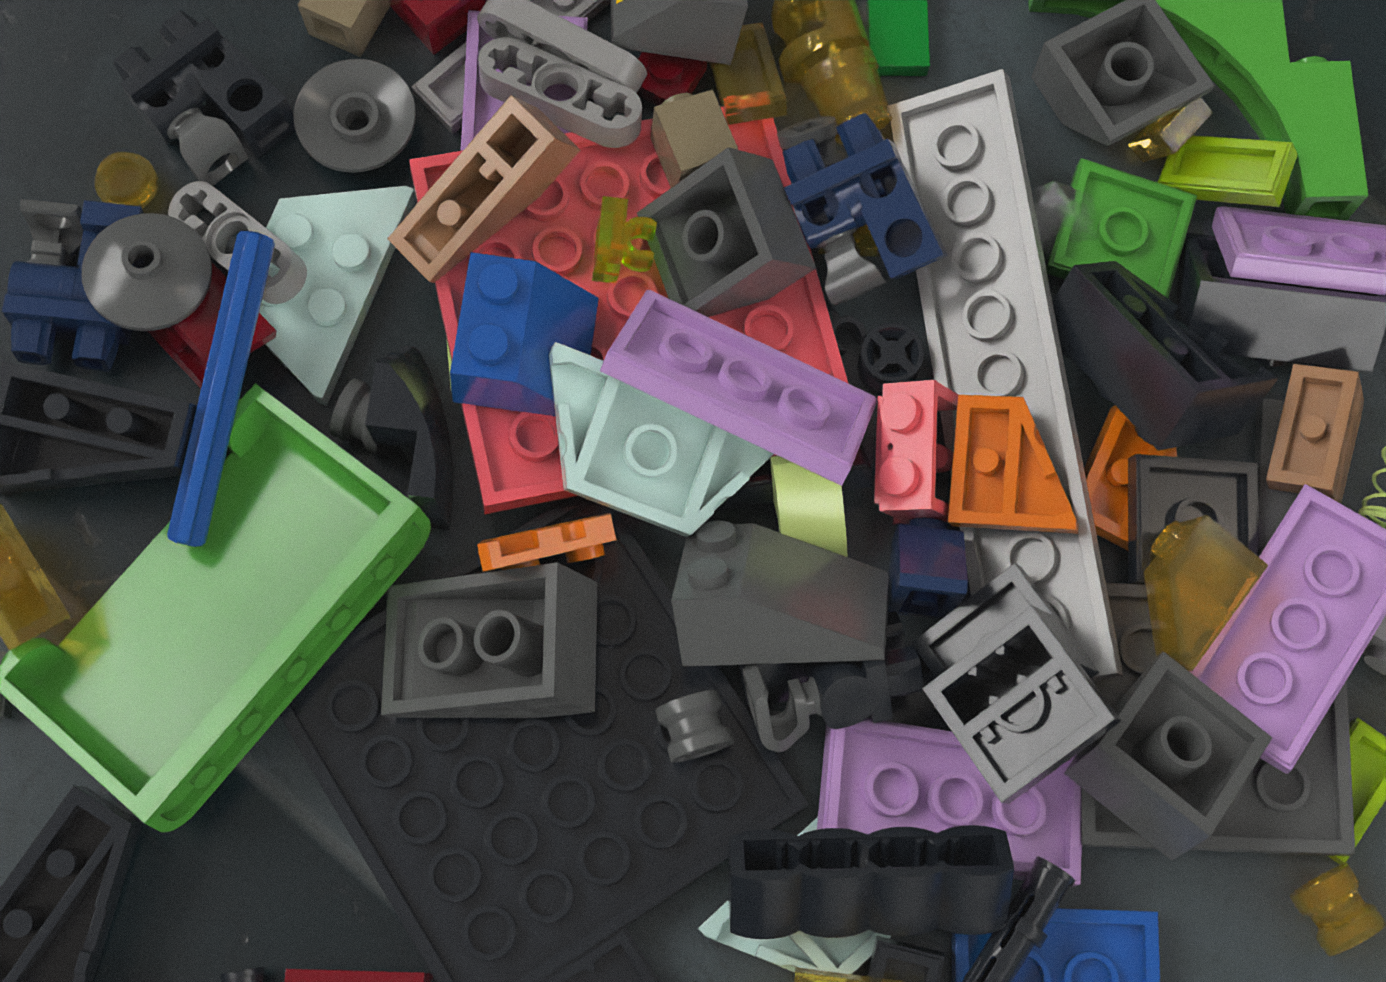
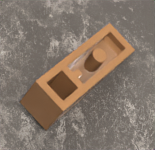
M511 95L387 239L429 282L435 283L466 258L470 252L477 249L538 199L580 152V149L539 108Z

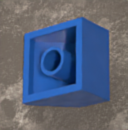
M470 252L450 369L453 402L555 416L549 362L550 350L553 344L558 342L591 355L599 298L536 261Z

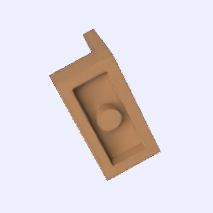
M1293 364L1266 477L1269 489L1300 493L1306 484L1338 503H1342L1364 406L1359 372Z

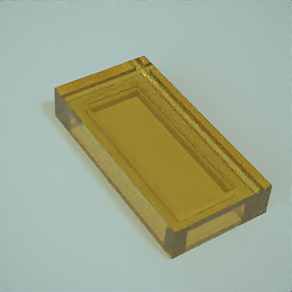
M763 22L742 25L731 65L710 62L723 113L728 125L787 115L786 96Z

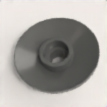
M367 59L341 60L320 69L302 87L294 107L295 130L306 152L320 164L342 172L370 171L393 160L408 144L416 122L415 102L406 82L388 66ZM365 119L369 122L362 129L349 130V126L354 120Z
M155 213L128 216L106 227L88 247L82 264V284L93 308L109 322L134 331L161 330L183 321L201 305L209 291L212 280L210 254L200 235L179 219ZM146 256L154 257L153 262L145 268L132 266L139 258Z

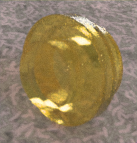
M116 152L107 156L98 166L95 176L96 192L102 202L141 206L143 208L154 198L158 188V177L150 162L138 154L129 152Z

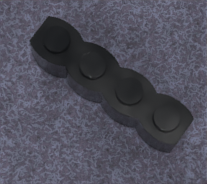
M964 825L948 828L938 833L916 827H890L874 831L870 834L844 828L818 829L799 836L785 831L770 829L751 830L729 837L728 901L730 933L751 939H776L792 935L798 931L817 937L842 938L854 936L867 930L890 936H915L928 933L937 928L963 935H980L1001 930L1006 926L1004 922L1008 918L1014 874V864L1007 833L1001 829L988 826Z

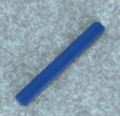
M240 231L236 237L167 533L168 539L178 544L201 547L206 543L275 246L274 239L261 233Z

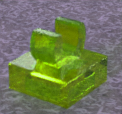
M602 197L596 228L592 281L617 283L621 263L628 269L636 272L651 270L654 252L638 250L631 244V241L637 238L653 240L657 222L648 217H635L626 222L628 199Z

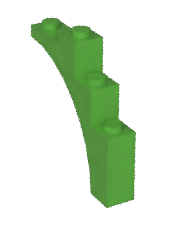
M1028 0L1029 12L1075 14L1092 18L1125 0ZM1156 0L1208 77L1233 100L1260 140L1293 142L1298 155L1282 198L1286 214L1348 220L1368 197L1351 62L1327 61L1326 58L1319 56L1306 57L1296 62H1290L1282 0Z

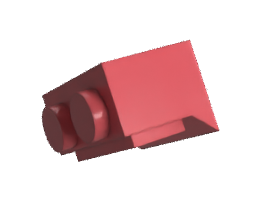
M936 380L883 384V396L877 397L874 503L879 505L880 512L893 517V524H909V520L914 518H933L948 522L949 504L935 498L936 473L947 472L952 468L953 452L941 444H936L937 411L957 410L958 394Z

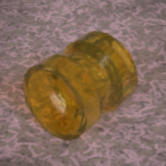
M1348 863L1336 866L1297 888L1289 896L1299 913L1311 917L1317 925L1316 939L1327 957L1340 954L1355 947L1386 926V921L1375 904L1363 901L1358 892L1359 879Z

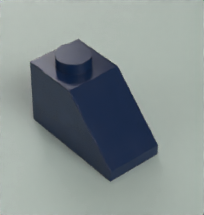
M914 518L909 520V525H898L891 543L888 612L896 611L899 615L941 620L959 606L967 594L968 584L964 531L948 530L946 522L933 518Z

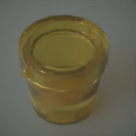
M859 46L834 54L809 69L801 78L800 83L807 98L813 101L822 117H835L838 126L862 113H867L879 130L886 127L893 119L878 73L879 63L869 46ZM837 133L835 140L839 145H843L842 140L839 134Z

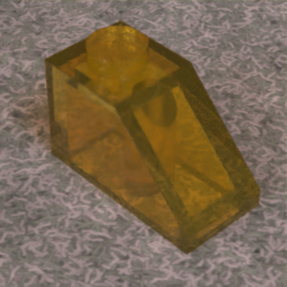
M0 504V639L10 652L69 619L70 615L3 505Z
M1207 515L1183 522L1176 520L1169 524L1153 543L1151 551L1156 554V557L1144 571L1156 657L1164 651L1188 671L1194 670L1268 567V564Z

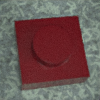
M642 52L638 60L646 68L647 76L637 95L658 106L674 95L680 93L692 94L707 70V61Z

